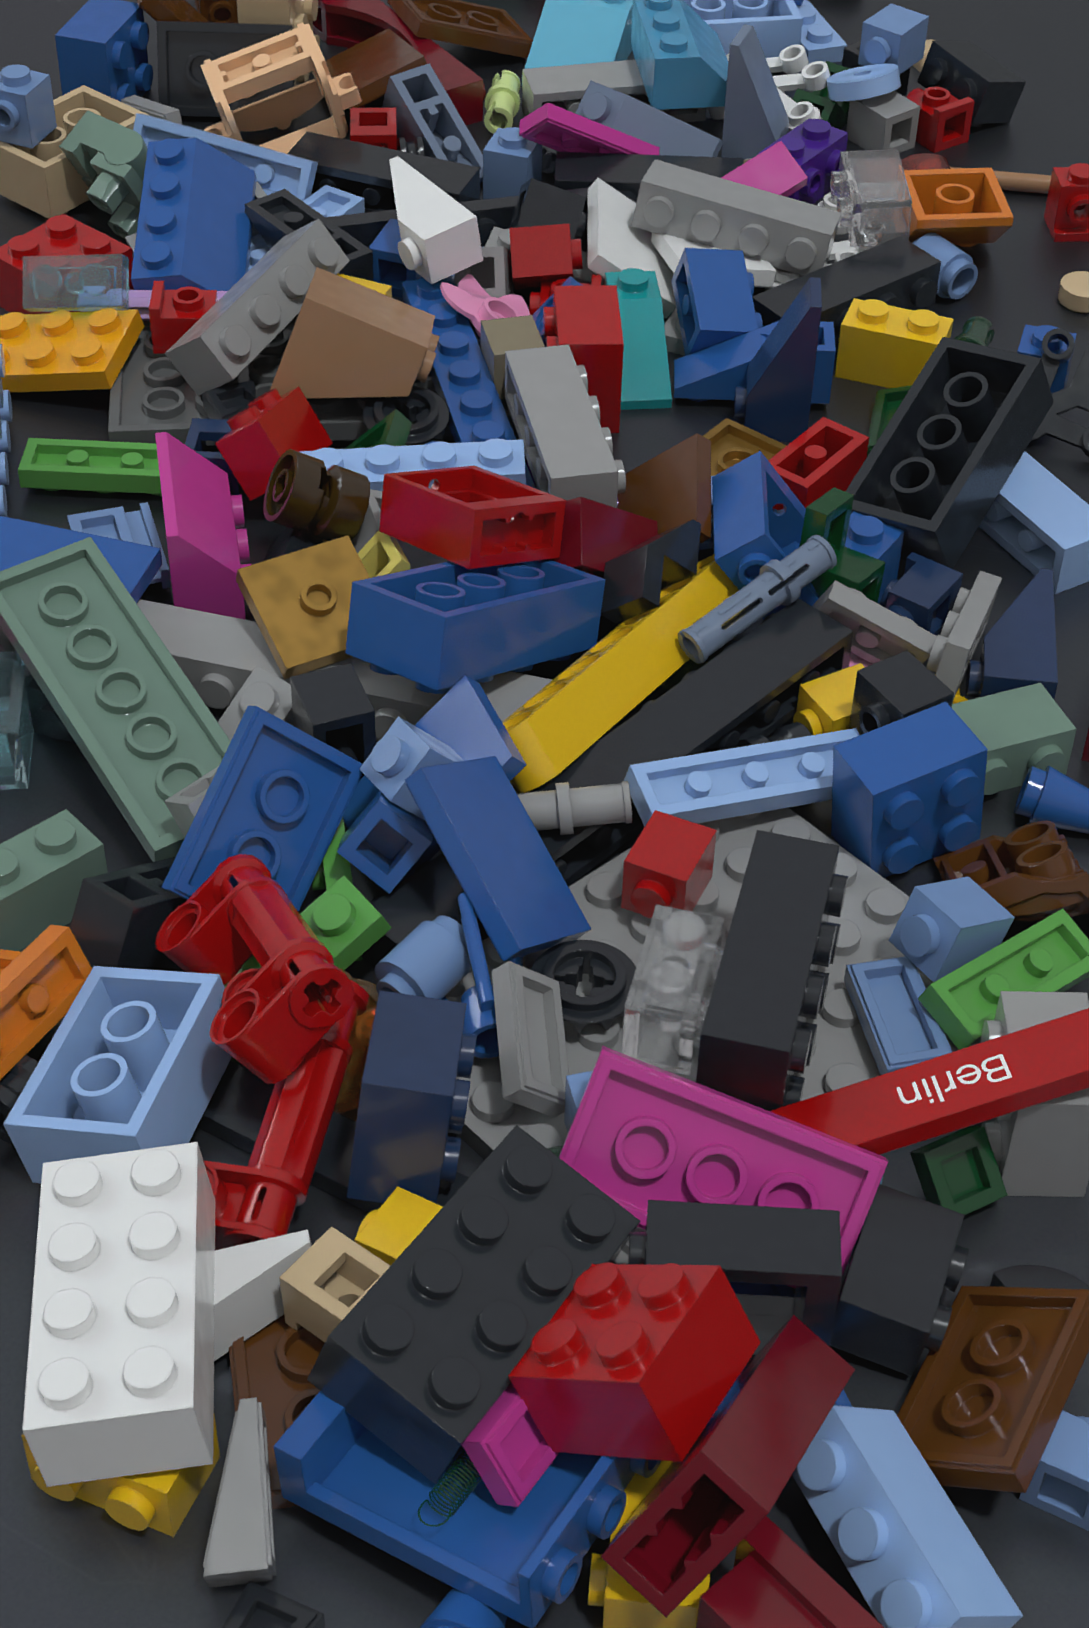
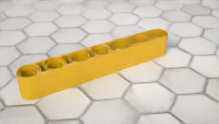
M714 554L698 562L697 575L663 588L660 593L659 607L624 620L502 722L527 764L510 781L516 793L520 794L531 791L561 773L690 659L679 644L678 632L691 626L725 599L739 591L715 562Z

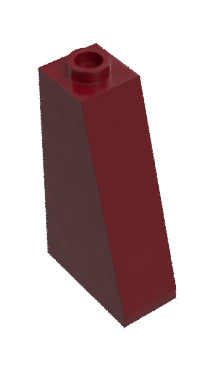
M793 1315L745 1366L684 1460L671 1463L606 1548L601 1558L661 1614L667 1617L770 1512L855 1369Z

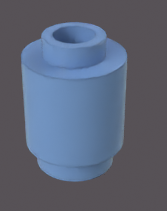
M934 232L927 233L913 242V244L941 261L937 295L942 298L960 299L969 293L978 276V269L973 264L970 255Z
M443 915L436 917L433 921L421 922L376 965L375 975L378 981L376 985L378 995L381 990L435 999L444 998L471 970L463 926L456 920Z

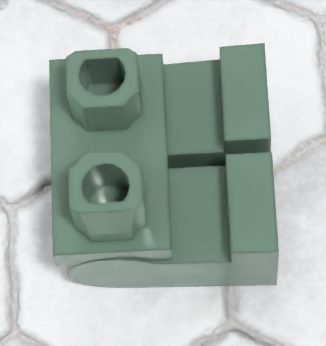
M87 110L59 147L78 174L83 176L82 179L89 188L86 195L94 205L109 214H112L120 205L107 224L116 235L125 239V237L137 232L147 146L142 136L136 131Z

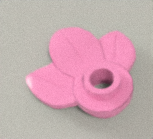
M471 274L465 275L457 286L442 282L440 285L442 295L447 303L458 313L471 320L480 338L482 320L530 315L527 304L522 296L511 294L499 298L491 297Z

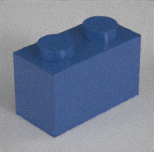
M685 248L671 280L685 356L761 328L762 317L760 313L755 312L752 298L754 293V277L751 272H747L743 251Z

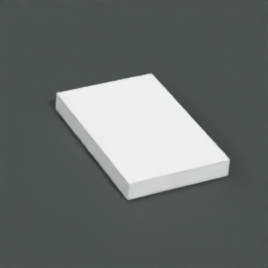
M597 178L588 188V269L597 275H602L603 279H605V272H621L628 268L655 271L662 298L663 317L667 318L676 307L671 281L674 273L652 244V232L632 226L636 203Z

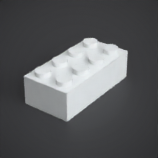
M198 1142L43 1163L22 1431L47 1487L213 1464L215 1197Z

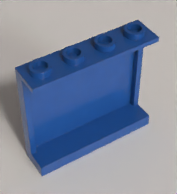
M319 1391L273 1446L283 1498L529 1628H535L552 1602L561 1604L571 1594L582 1569L583 1557L597 1537L605 1540L614 1532L626 1505V1493L624 1490L635 1473L644 1478H649L654 1474L662 1461L560 1452L519 1507L497 1505L484 1481L481 1480L454 1516L450 1517L443 1525L430 1527L423 1524L418 1517V1509L425 1500H429L430 1504L440 1513L449 1515L438 1509L429 1498V1492L434 1488L435 1484L345 1411V1407L332 1401L323 1392ZM453 1481L460 1489L463 1490L461 1486H459L455 1481ZM445 1484L447 1488H449L455 1495L458 1496V1494L455 1491H453L448 1485ZM440 1490L442 1494H444L450 1501L453 1502V1500L450 1497H448L443 1491ZM433 1492L435 1498H436L442 1505H444V1506L447 1507V1508L453 1509V1507H450V1506L446 1505L445 1503H443V1502L436 1496L435 1492ZM431 1493L430 1496L434 1503L441 1509L449 1512L448 1509H445L435 1501ZM437 1493L443 1501L450 1504L449 1501H447L439 1493ZM427 1501L420 1510L421 1519L430 1525H438L448 1518L435 1512Z

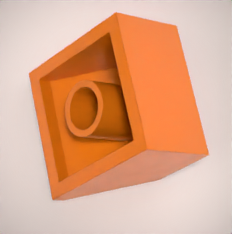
M992 167L898 170L892 213V224L897 237L902 236L913 243L923 235L934 232L952 244L971 247L977 243H995L1013 224L1014 216Z

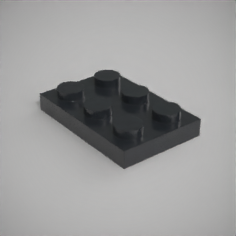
M157 21L159 103L179 109L180 116L220 117L200 65H203L204 60L209 58L213 61L294 29V24ZM295 80L286 81L258 92L249 98H243L230 103L229 107L233 111L295 86Z

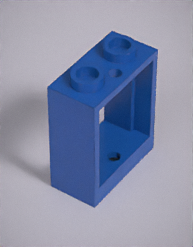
M761 451L712 477L715 562L740 590L760 576V568L770 560L780 561L799 548L806 508ZM783 504V509L776 510L773 506ZM811 582L801 589L799 599L811 606L820 598ZM780 604L771 612L762 617V619L764 620L768 615L772 613L779 612L786 606Z

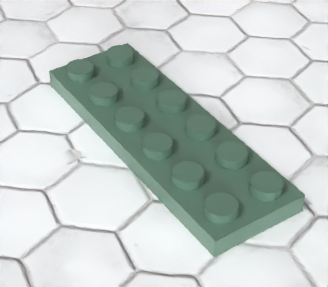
M91 537L0 571V627L152 862L176 857L185 837L164 801L218 767L231 741Z

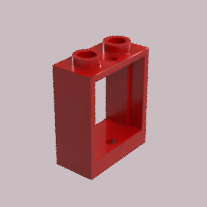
M477 466L384 474L379 531L467 569L560 558L566 500ZM434 480L431 488H428L430 481Z

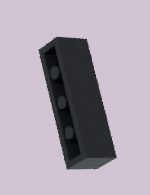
M306 132L287 153L318 162L311 195L324 185H328L364 198L365 213L396 209L389 162L390 159L396 156L408 163L457 202L480 200V167L312 132Z
M556 152L554 186L564 190L589 188L599 178L637 203L641 180L655 159L719 178L744 164L743 158Z
M899 236L753 296L755 312L760 313L762 317V327L780 321L809 278H821L822 311L820 321L833 322L836 347L839 345L842 321L854 298L860 300L876 299L885 302L889 306L914 311L934 305L938 291L941 261L902 236Z

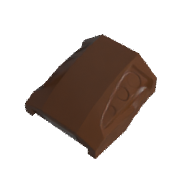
M1051 821L1033 822L1014 830L1007 837L992 835L956 851L933 858L942 881L969 876L1015 917L1013 921H1042L1061 909H1064L1070 917L1089 913V875L1087 871L1080 868L1078 860L1074 859L1064 835L1058 834L1055 824Z

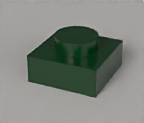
M968 1126L910 1152L925 1199L928 1202L966 1215L1008 1196L985 1127Z

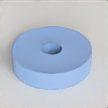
M874 64L856 67L833 74L826 80L829 99L832 101L868 99L890 93L901 86L899 67L895 64Z

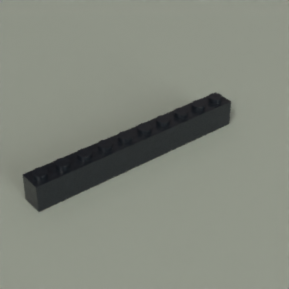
M798 598L779 612L768 615L758 627L740 640L729 643L719 655L698 670L690 671L672 689L658 699L647 702L637 714L616 729L607 731L594 745L589 747L553 779L527 793L555 790V783L564 782L569 783V788L618 784L624 781L629 766L633 764L736 748L739 740L758 734L767 737L794 717L797 711L800 684L849 667L853 630ZM632 798V823L620 822L573 827L574 834L560 835V829L538 831L567 886H570L644 829ZM443 853L433 860L422 863L410 877L397 885L390 894L387 892L385 895H379L370 901L392 927L362 954V959L374 969L421 922L433 921L436 917L443 915L456 920L462 925L458 896L464 890ZM475 912L483 941L489 936Z

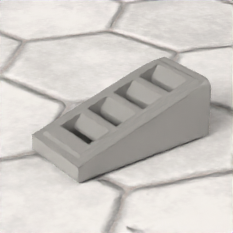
M257 1397L240 1399L238 1410L235 1412L203 1562V1578L209 1587L248 1584L249 1581L253 1583L273 1581V1576H277L267 1423L262 1402H258Z

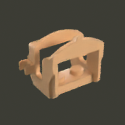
M301 22L296 24L297 28L213 61L209 58L204 60L203 65H200L222 119V122L205 128L204 131L243 141L239 131L251 132L273 127L281 130L287 129L293 119L300 117L325 97L332 117L259 145L286 154L306 132L341 139L346 137L349 127L344 110L361 103L362 100L350 72L331 78L326 61L309 23L304 25ZM313 72L315 79L233 111L229 107L230 103L243 98H249L258 92Z

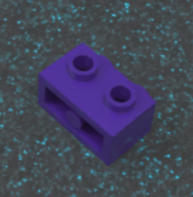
M809 118L757 153V155L782 141L808 177L807 185L788 196V198L813 204L843 182V174L849 161V156L846 152L848 132L832 127L825 120Z

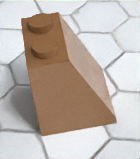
M316 267L270 390L276 388L282 396L299 386L306 399L408 397L415 380L425 383L436 356L435 349L440 337L432 334L435 316Z

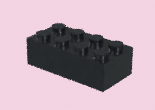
M942 337L845 491L854 495L851 513L855 511L863 515L876 517L883 523L904 531L901 560L906 561L907 557L914 552L951 569L955 567L1054 403L1042 359Z
M757 830L700 1035L696 1083L767 1111L802 1101L805 1078L795 1076L794 1072L804 1074L805 1067L810 1066L817 1024L806 1021L807 1018L817 1019V1015L822 1014L829 973L820 972L819 966L829 967V964L834 963L841 924L828 922L829 915L841 916L848 876L835 874L839 845Z
M516 1125L329 1334L307 1380L332 1401L342 1405L348 1414L436 1485L463 1451L462 1445L511 1385L512 1382L508 1375L531 1346L534 1335L547 1325L571 1293L577 1278L589 1269L592 1264L614 1263L629 1240L630 1231H635L641 1221Z

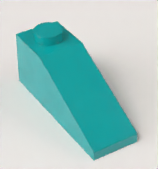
M628 268L621 272H605L604 285H617L624 341L621 410L672 408L662 298L655 271H644L638 268Z

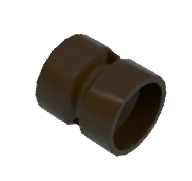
M289 449L278 459L270 475L264 497V515L268 521L298 531L308 527L310 535L327 541L347 535L352 541L358 533L368 509L370 482L367 476L337 465H332L326 469L323 460Z

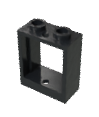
M648 1200L645 1232L630 1231L628 1264L663 1265L676 1263L679 1265H720L729 1282L796 1286L794 1297L736 1294L761 1342L748 1363L793 1315L830 1346L842 1280L840 1213L838 1210Z

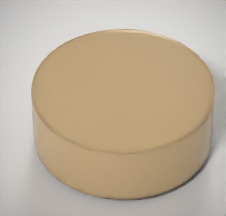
M1075 271L1062 277L1058 300L1067 309L1079 313H1089V272Z

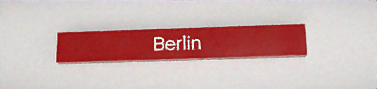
M1089 1008L783 1106L770 1112L881 1155L1089 1088Z

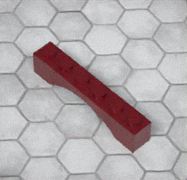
M318 0V13L316 20L313 21V33L319 35V38L326 44L351 48L389 28L425 57L427 64L430 63L466 126L483 121V102L486 97L483 79L433 40L416 37L398 14L381 0Z

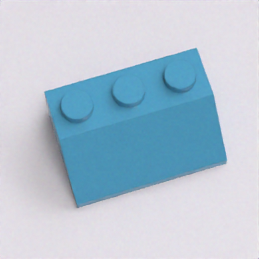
M633 0L631 48L650 105L658 110L725 107L728 60L718 34L684 0Z

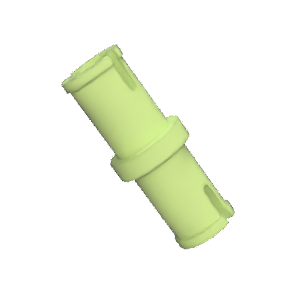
M503 70L501 77L497 73L493 78L492 87L488 90L485 97L484 105L487 112L484 116V124L488 131L493 134L498 128L512 127L513 117L519 111L520 96L518 92L521 83L519 77L512 71Z

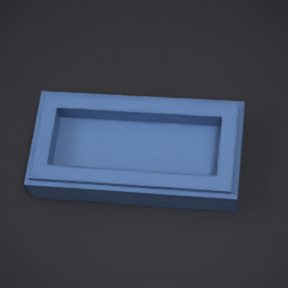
M906 956L846 965L844 983L880 1075L952 1052L943 1029L918 1000L926 988L917 967Z

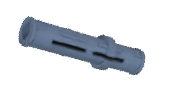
M814 535L782 560H770L760 568V576L725 599L691 626L678 632L679 644L683 651L695 663H703L711 654L740 633L746 631L751 625L780 604L783 606L792 604L800 597L803 587L837 565V558L833 548L823 537Z

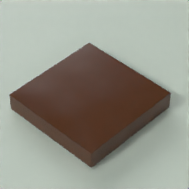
M696 433L625 473L626 491L624 494L617 495L618 509L657 521L658 534L694 519L701 524L699 544L711 538V441Z

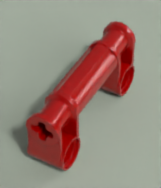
M238 854L228 857L220 863L213 874L193 895L169 914L157 933L155 940L156 949L185 972L220 974L224 985L235 977L251 954L254 955L262 968L239 992L233 994L217 1011L211 1023L210 1038L212 1042L267 1084H276L293 1073L308 1051L336 1022L346 1015L352 1006L354 990L351 980L341 968L334 965L331 953L305 922L279 883L272 880L271 873L262 860L253 855ZM232 876L239 883L235 887L230 882V877ZM325 989L332 997V1002L329 1004L322 995Z
M261 968L248 969L231 979L223 991L222 1005L233 994L239 992ZM351 980L354 997L352 1006L346 1015L336 1022L308 1051L293 1073L275 1084L248 1166L203 1160L215 1197V1250L288 1234L296 1207L302 1206L306 1202L309 1186L348 1064L353 1055V1049L349 1044L356 1018L365 1013L370 1001L369 994L356 982ZM325 989L322 995L329 1004L332 1002V997Z

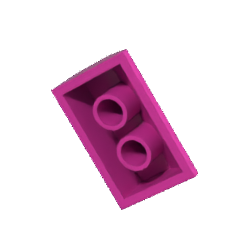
M155 433L174 606L246 620L245 598L236 582L237 569L252 565L240 564L250 563L247 529H242L245 528L242 495L230 494L228 473L169 433Z

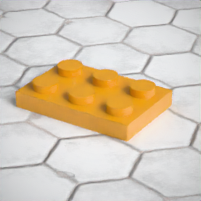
M103 308L88 312L57 310L44 314L11 312L0 315V344L3 346L5 359V377H1L3 390L9 389L10 393L111 389L144 328L138 309L116 310L114 308Z

